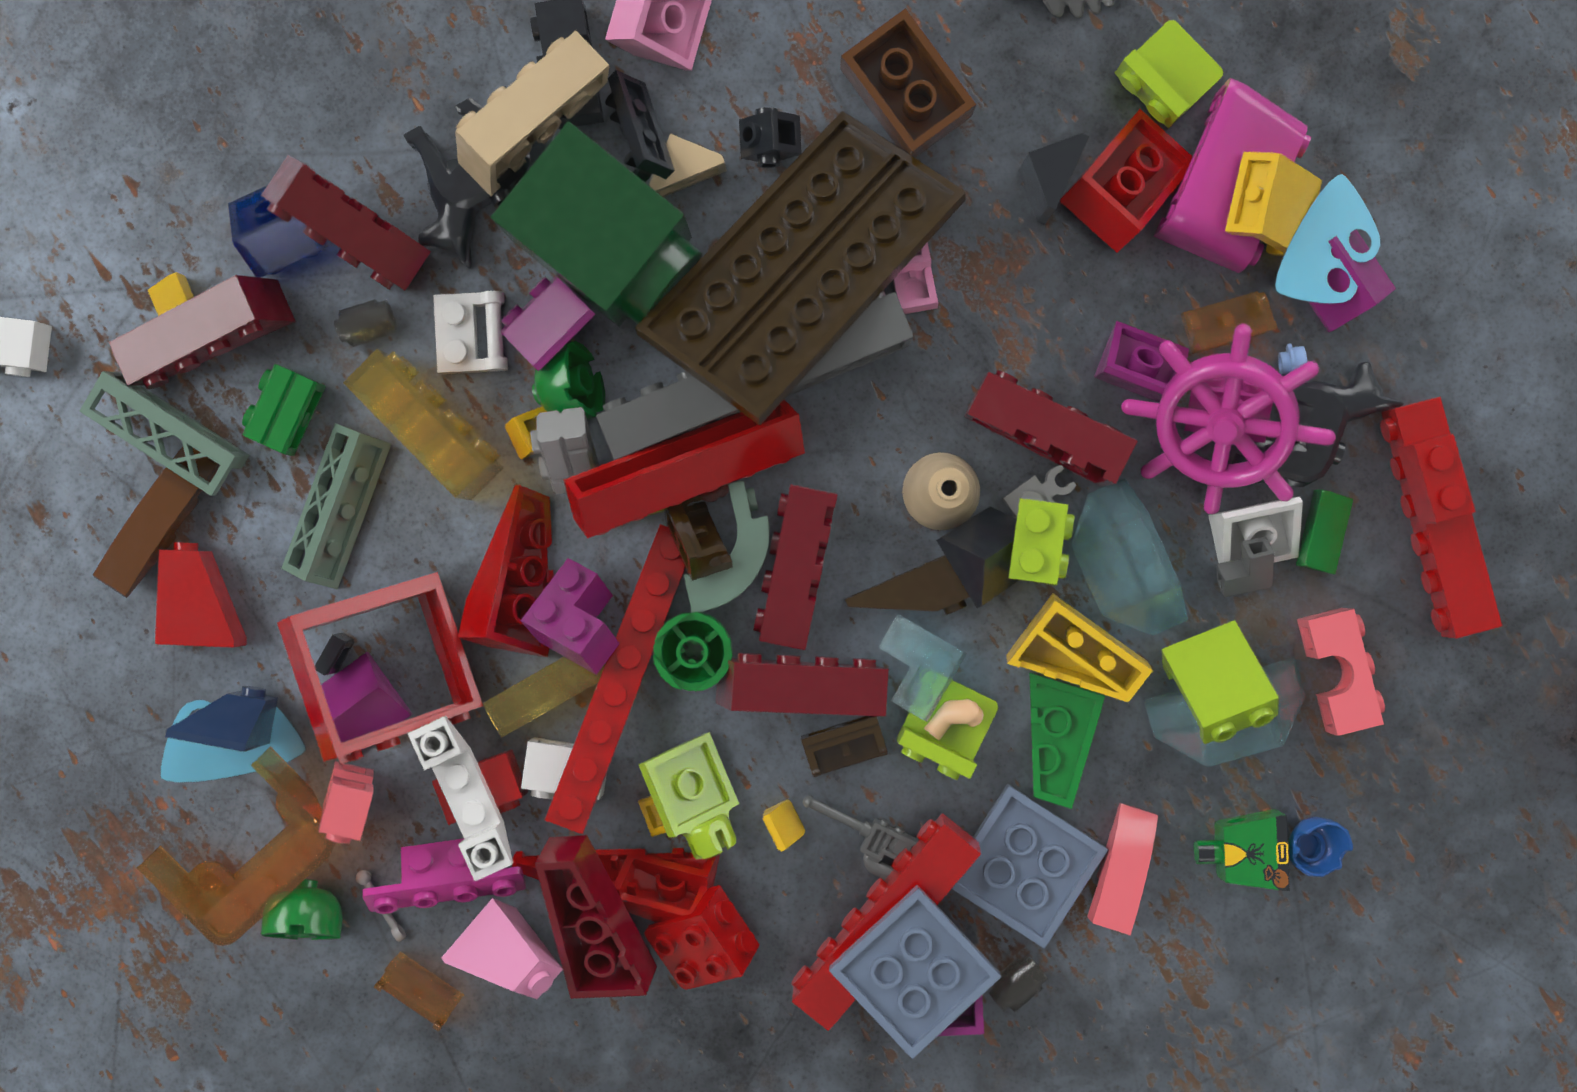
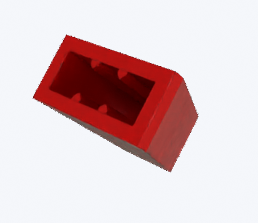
M174 542L173 550H159L155 644L232 648L246 646L247 637L212 551H198V543Z

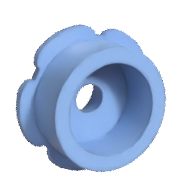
M1289 343L1286 345L1285 352H1279L1278 368L1282 376L1287 375L1307 362L1304 346L1292 347V344Z

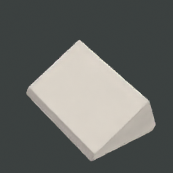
M1293 497L1289 501H1281L1279 499L1208 515L1218 563L1241 559L1242 541L1265 536L1275 553L1274 563L1298 558L1303 506L1301 498Z

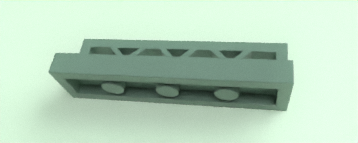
M102 371L79 411L210 496H216L231 469L242 468L250 456L143 386H127L121 372ZM105 391L116 398L118 415L107 417L95 409ZM127 406L131 407L135 411L128 412ZM143 415L148 418L152 436L140 438L135 435L130 417ZM121 419L122 426L115 421ZM160 427L168 432L161 433ZM176 436L182 440L186 457L172 459L166 455L163 438ZM154 440L155 447L147 442ZM193 448L201 453L194 455ZM209 457L220 465L211 482L199 476L195 459ZM187 462L188 468H186L180 463Z
M334 424L281 569L306 582L338 590L389 452L390 443L345 426ZM345 436H348L349 438L347 440L345 449L341 454L340 450L343 445ZM332 477V484L330 486V489L327 491L328 482ZM319 513L318 522L314 527V520L316 518V515ZM303 550H305V557L303 559L301 567H299L298 564L301 555L303 553Z

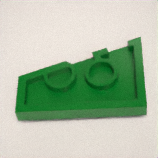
M1029 672L1034 797L1072 809L1105 695Z

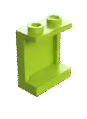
M1235 620L1161 649L1163 669L1169 680L1174 678L1200 728V738L1204 744L1212 741L1218 743L1227 741L1238 731L1250 726L1254 728L1262 727L1270 723L1278 715L1279 697Z

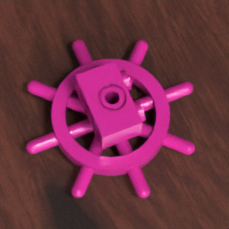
M1240 324L1235 328L1231 353L1210 355L1189 363L1172 341L1162 342L1159 346V351L1176 374L1167 384L1160 403L1127 399L1121 406L1122 411L1127 415L1156 419L1158 440L1163 453L1142 466L1140 471L1142 477L1152 479L1174 465L1184 475L1207 485L1204 510L1208 514H1216L1219 511L1223 488L1243 487L1261 480L1266 482L1281 501L1291 500L1293 490L1277 470L1291 454L1295 442L1300 441L1329 446L1336 439L1335 433L1332 430L1299 425V408L1293 390L1318 374L1319 366L1317 363L1308 361L1283 377L1265 362L1247 356L1252 333L1251 328L1247 324ZM1190 389L1188 408L1177 406L1182 396ZM1273 402L1278 408L1281 422L1270 420ZM1175 422L1184 423V431L1195 433L1182 440ZM1266 436L1276 438L1275 442L1264 453L1254 443H1265ZM1209 442H1215L1212 461L1194 453ZM1235 444L1248 461L1228 464L1231 445Z

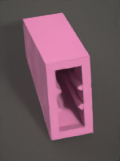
M493 898L441 957L444 963L534 999H538L541 994L546 992L551 987L554 979L563 970L517 908Z

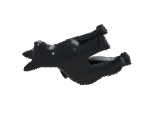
M468 98L455 106L458 114L462 116L472 111L477 113L483 108L472 98ZM418 126L403 136L407 143L421 155L427 173L429 194L438 212L437 220L418 235V242L422 246L436 247L447 252H456L460 262L465 263L467 268H471L470 243L474 231L476 212L492 203L494 207H499L527 173L531 161L530 154L524 158L527 162L516 172L508 168L496 180L501 187L490 196L458 163V158L446 161L432 142L428 133H425L423 128Z
M1362 362L1357 365L1346 386H1337L1321 381L1302 384L1293 390L1299 408V425L1332 430L1335 433L1336 439L1329 446L1296 441L1291 454L1277 471L1290 487H1305L1324 477L1332 464L1338 465L1346 448V444L1341 442L1347 422L1363 418L1378 411L1401 407L1404 403L1384 397L1382 388L1374 376L1371 364L1368 362ZM1266 440L1265 443H1254L1264 453L1275 440ZM1236 453L1231 464L1242 463L1248 460L1243 455ZM1261 480V481H1259V482H1257V483H1266V482H1265L1264 480Z

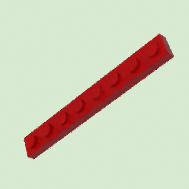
M660 524L616 636L620 644L606 661L545 817V821L582 835L586 829L653 655L656 635L665 624L686 569L670 530L665 525Z

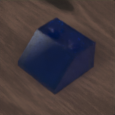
M267 186L228 203L232 243L255 277L260 278L268 274H277L283 271L287 265L302 258H312L319 254L322 249L328 247V241L322 246L302 233L306 225L296 218L292 217L290 222L287 223L267 210L271 202L261 196Z

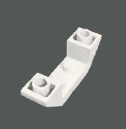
M444 716L407 733L423 769L426 770L432 767L464 837V840L458 845L474 880L477 881L512 865L513 860L504 820L471 748L450 720Z

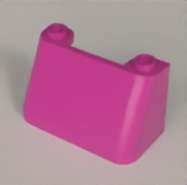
M1229 78L1213 97L1207 111L1210 115L1204 124L1206 126L1179 190L1170 202L1171 207L1166 215V219L1161 218L1153 237L1240 273L1248 264L1255 266L1264 249V244L1260 243V240L1255 237L1231 235L1225 231L1243 152L1281 153L1294 162L1296 157L1301 158L1304 155L1311 136L1306 135L1307 125L1246 84Z

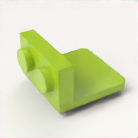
M1169 20L1137 51L1134 49L1125 57L1115 74L1124 88L1130 93L1135 94L1146 105L1149 113L1169 129L1223 76V69L1178 22Z
M1019 499L1009 579L1055 586L1058 584V578H1066L1069 554H1062L1063 541L1071 539L1074 526V515L1067 514V504Z
M937 672L928 673L896 737L898 744L904 746L901 753L920 763L923 762L925 757L938 763L939 765L936 770L952 779L958 780L960 775L971 779L977 767L974 758L998 711V704L994 700ZM949 700H972L979 705L984 714L982 722L975 727H970L968 724H952L940 740L924 729L942 704Z

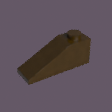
M943 555L844 600L848 607L935 612L943 609L945 615H948L966 607L967 604L964 599L970 596L948 559Z

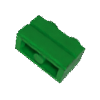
M274 364L272 370L267 369L260 379L258 389L262 392L256 406L250 405L243 416L242 425L245 426V430L242 435L282 454L295 456L326 386L284 366Z

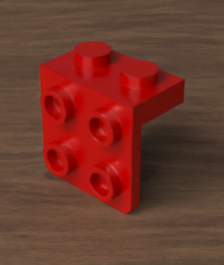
M720 885L708 888L691 914L651 924L644 932L646 939L675 981L683 989H692L742 977L760 946L754 934L750 931Z

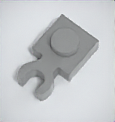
M1062 465L1050 469L1046 474L1045 482L1042 484L1036 476H1032L1002 498L1016 519L1020 498L1055 503L1052 499L1053 496L1065 495L1073 491L1076 486L1074 482L1068 483L1063 488L1055 483V476L1064 469Z

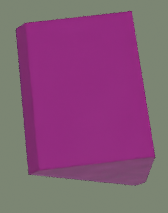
M1357 229L1353 230L1349 236L1351 248L1358 253L1367 252L1369 247ZM1337 236L1328 241L1332 247L1331 253L1335 258L1341 260L1358 287L1351 300L1344 303L1309 302L1329 333L1374 307L1396 289L1375 257L1367 262L1354 261ZM1334 268L1328 273L1327 281L1334 291L1344 292L1349 288L1350 278L1344 270Z
M1116 321L1094 378L1160 403L1167 384L1176 374L1159 351L1160 344L1168 340ZM1174 343L1187 359L1189 348Z
M369 652L364 653L321 684L341 743L405 721L413 715Z

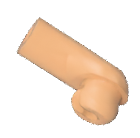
M949 700L942 704L924 729L940 740L952 724H968L970 727H975L982 722L984 714L979 705L972 700Z

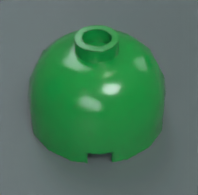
M577 341L565 344L539 371L535 370L532 393L535 401L547 412L558 411L562 413L564 409L581 407L585 411L588 420L595 418L598 415L597 412L604 410L603 405H605L606 393L600 371L593 375L589 361L595 359L583 344Z
M700 612L681 613L668 620L657 633L653 647L654 665L661 678L672 687L687 691H704L717 684L728 671V660H731L733 656L732 641L725 627L713 616Z
M296 879L294 880L293 887L280 889L267 902L261 919L260 935L270 938L296 940L298 938H311V940L340 939L343 922L341 906L338 899L330 891L317 888V880Z

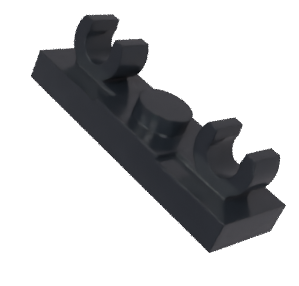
M615 70L608 78L612 93L606 98L605 104L616 109L611 114L610 119L621 124L622 134L628 140L631 149L626 155L624 163L634 167L635 170L632 173L645 183L652 174L667 179L675 169L646 84Z

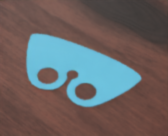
M1343 174L1336 176L1325 186L1296 230L1277 273L1275 286L1279 294L1309 302L1344 303L1351 300L1358 286L1341 260L1332 255V247L1328 241L1337 236L1351 258L1357 262H1367L1378 253L1380 235L1376 224L1362 198ZM1353 230H1364L1370 236L1371 247L1367 252L1358 253L1351 248L1349 236ZM1334 268L1344 270L1350 278L1349 288L1344 292H1336L1328 284V273Z
M195 700L186 703L180 709L173 725L187 718L193 710L202 709L211 702ZM276 706L269 744L242 752L168 738L162 758L160 775L162 779L171 782H199L243 775L291 761L302 755L305 751V745L293 725Z

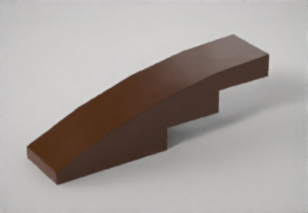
M183 446L173 459L186 457ZM193 448L194 455L201 453ZM209 457L195 459L199 476L210 482L220 465ZM187 462L180 463L186 468H188ZM166 467L139 502L93 573L94 578L127 598L158 561L159 550H167L176 539L175 531L199 503L197 497L202 490Z

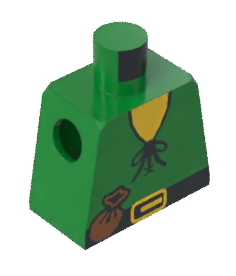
M1276 809L1218 820L1214 824L1215 840H1199L1194 842L1196 864H1216L1217 876L1224 882L1290 891L1286 814Z

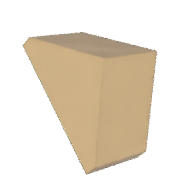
M670 134L666 146L675 171L667 179L653 174L649 186L662 197H665L726 172L725 161L719 153Z

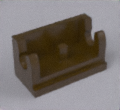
M702 494L687 499L679 505L664 508L665 521L691 581L733 568L731 557L728 555V551L719 536L706 502L687 506L692 502L702 500Z
M862 716L801 735V741L813 777L879 756L888 755L877 716Z

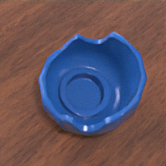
M1310 817L1300 821L1294 827L1288 839V856L1291 864L1307 876L1324 877L1334 870L1341 869L1345 853L1353 850L1349 831L1339 823L1327 818Z

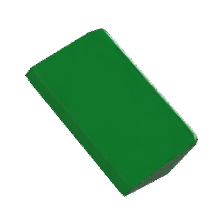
M1323 489L1314 490L1296 566L1333 575L1336 574L1353 504L1352 498Z

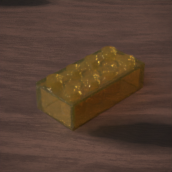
M376 349L343 382L344 385L455 498L472 500L504 469L497 461L501 455L485 439L482 441L478 437L474 438L469 433L474 427L459 412L455 413L450 408L446 409L442 405L446 398L433 385H427L423 380H417L415 376L419 371L404 356L400 357L394 351L387 354Z

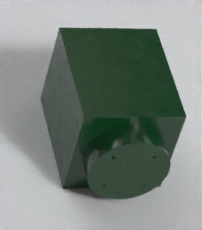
M569 121L490 217L515 244L618 327L622 325L627 317L639 324L703 255L701 251L689 242L692 236L685 215Z

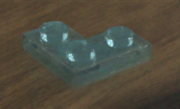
M897 613L878 648L910 666L891 701L923 721L928 722L967 653Z

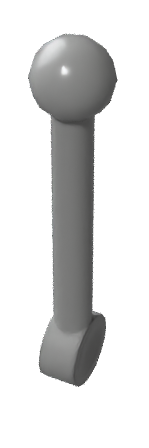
M360 870L356 875L357 883L364 885L365 888L374 887L370 881V872ZM382 914L390 926L395 940L398 942L404 940L407 937L406 933L397 924L392 914Z

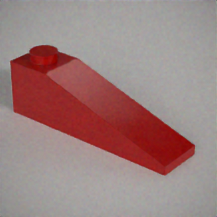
M521 485L514 486L466 598L458 638L490 648L548 657L549 647L538 642L521 622V619L554 577L553 570H548L547 548L552 544L549 496Z

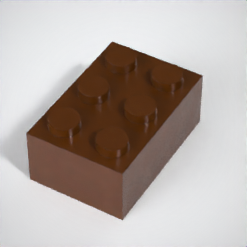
M906 8L841 55L840 69L897 147L914 158L973 115L976 107L975 101Z

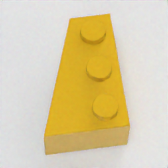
M1053 593L1006 654L1007 664L1030 669L1053 679L1058 678L1079 685L1081 688L1125 702H1129L1153 672L1147 660Z

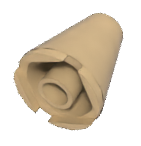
M933 453L919 459L909 469L903 482V500L908 513L919 524L934 530H949L966 522L975 512L980 499V484L974 469L964 459L950 453ZM944 481L951 485L952 496H947L942 492L941 486Z

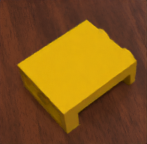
M1243 152L1225 231L1231 235L1255 237L1267 244V253L1284 256L1304 216L1319 195L1322 180L1281 153Z

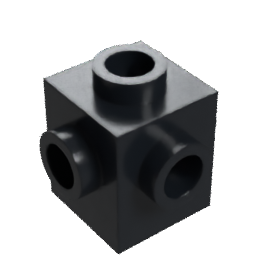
M765 107L756 109L755 115L739 119L741 159L756 161L757 167L774 168L781 165V160L802 155L800 115Z

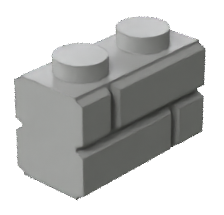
M578 407L564 409L562 413L558 411L539 413L537 416V430H532L530 436L533 453L542 454V457H539L542 480H550L552 490L556 494L567 493L564 479L599 466L585 411Z

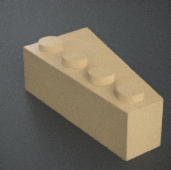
M574 31L566 39L563 37L558 38L550 45L546 56L536 64L532 61L525 65L518 73L516 81L507 88L502 86L496 89L488 98L486 106L477 113L474 111L469 112L459 121L456 130L458 163L492 196L501 187L496 180L508 168L516 172L527 162L524 158L529 154L532 145L536 141L545 144L555 134L561 124L559 118L563 114L571 119L607 83L609 64L577 31Z

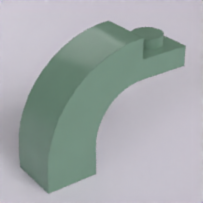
M744 481L728 484L737 522V540L730 554L733 568L691 581L689 574L684 575L692 612H701L719 607L739 596L758 576L767 557L770 541L768 516L753 519L751 512L758 510L754 488L746 489Z

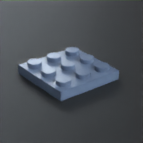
M1007 784L973 836L979 842L981 855L952 889L1045 949L1108 849Z
M918 885L829 966V971L912 1059L1001 978L1000 972Z

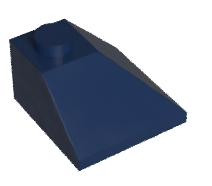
M242 686L241 691L228 693L166 729L165 737L242 752L252 750L270 743L278 698L266 696V689Z

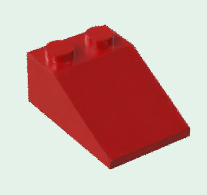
M1139 109L1063 195L1060 202L1118 253L1145 227L1183 180L1193 156L1146 113Z

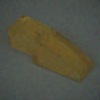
M562 657L482 704L502 738L598 683L604 666L595 675L568 658Z

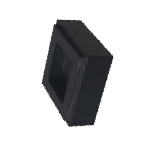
M344 633L332 634L315 664L316 671L323 675L337 673L352 648L354 639Z

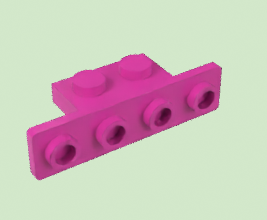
M463 838L401 847L402 883L363 889V899L370 912L389 914L397 911L398 908L404 907L430 908L437 905L438 902L452 900L470 902L477 897L493 894L499 897L511 896L516 891L525 890L526 881L521 867L504 868L475 881L458 845L464 840Z

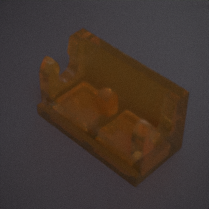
M1255 291L1181 313L1192 355L1231 344L1235 328L1240 324H1247L1251 328V338L1277 329V324L1274 321L1265 292L1259 293Z
M399 952L390 961L384 970L385 973L373 987L379 992L382 990L386 991L434 1024L432 1028L438 1032L464 996V994L402 952Z

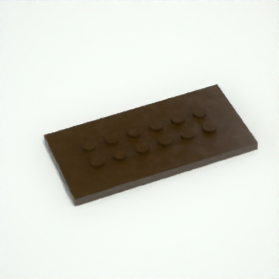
M842 111L802 152V155L777 178L635 327L637 335L754 422L761 425L966 201V191Z

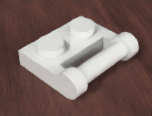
M484 291L480 293L433 295L437 373L457 374L508 370V359L503 357V338L501 333V305L505 304L504 292ZM485 306L488 358L478 359L476 307Z

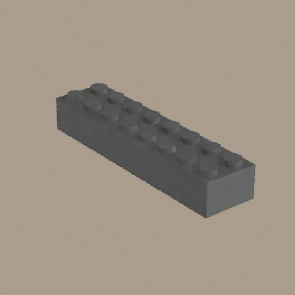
M883 290L787 396L909 347L914 336L896 292L885 295ZM684 371L677 375L678 382L666 387L663 386L662 382H658L641 389V397L626 401L625 397L606 403L603 405L605 412L596 415L612 456L616 460L735 415L741 411L687 371Z

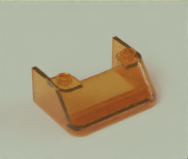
M271 746L251 766L278 793L276 809L288 823L280 833L234 874L222 863L215 860L203 861L188 873L161 845L137 867L210 942L216 945L226 946L237 941L325 862L335 848L336 842L328 840L326 833L319 832L322 807L315 792Z

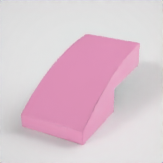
M928 242L893 279L894 289L904 314L938 308Z

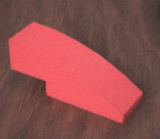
M1119 803L1106 844L1108 851L1098 869L1096 877L1099 881L1087 915L1093 924L1131 935L1151 860L1158 821L1157 814Z

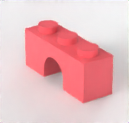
M1339 608L1297 619L1306 657L1321 659L1333 656L1341 665L1342 677L1339 684L1330 691L1316 694L1325 731L1340 736L1383 725L1381 713L1385 712V704L1381 693L1375 690L1372 675L1375 674V665L1371 655L1365 652L1362 637L1365 636V626L1361 616L1355 613V609Z
M335 761L323 803L319 832L326 833L328 840L344 844L350 843L351 839L361 840L373 796L372 781L374 770L346 763L340 765L339 762Z

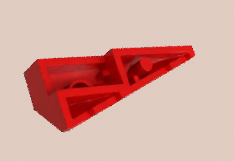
M673 848L672 853H647L646 849L595 850L628 912L656 923L688 915L694 911L707 889L714 887L720 858L719 854L707 859H695L692 852L686 853L684 848ZM516 851L512 858V867H521L523 875L539 880L535 867V862L539 855L525 856L523 851Z

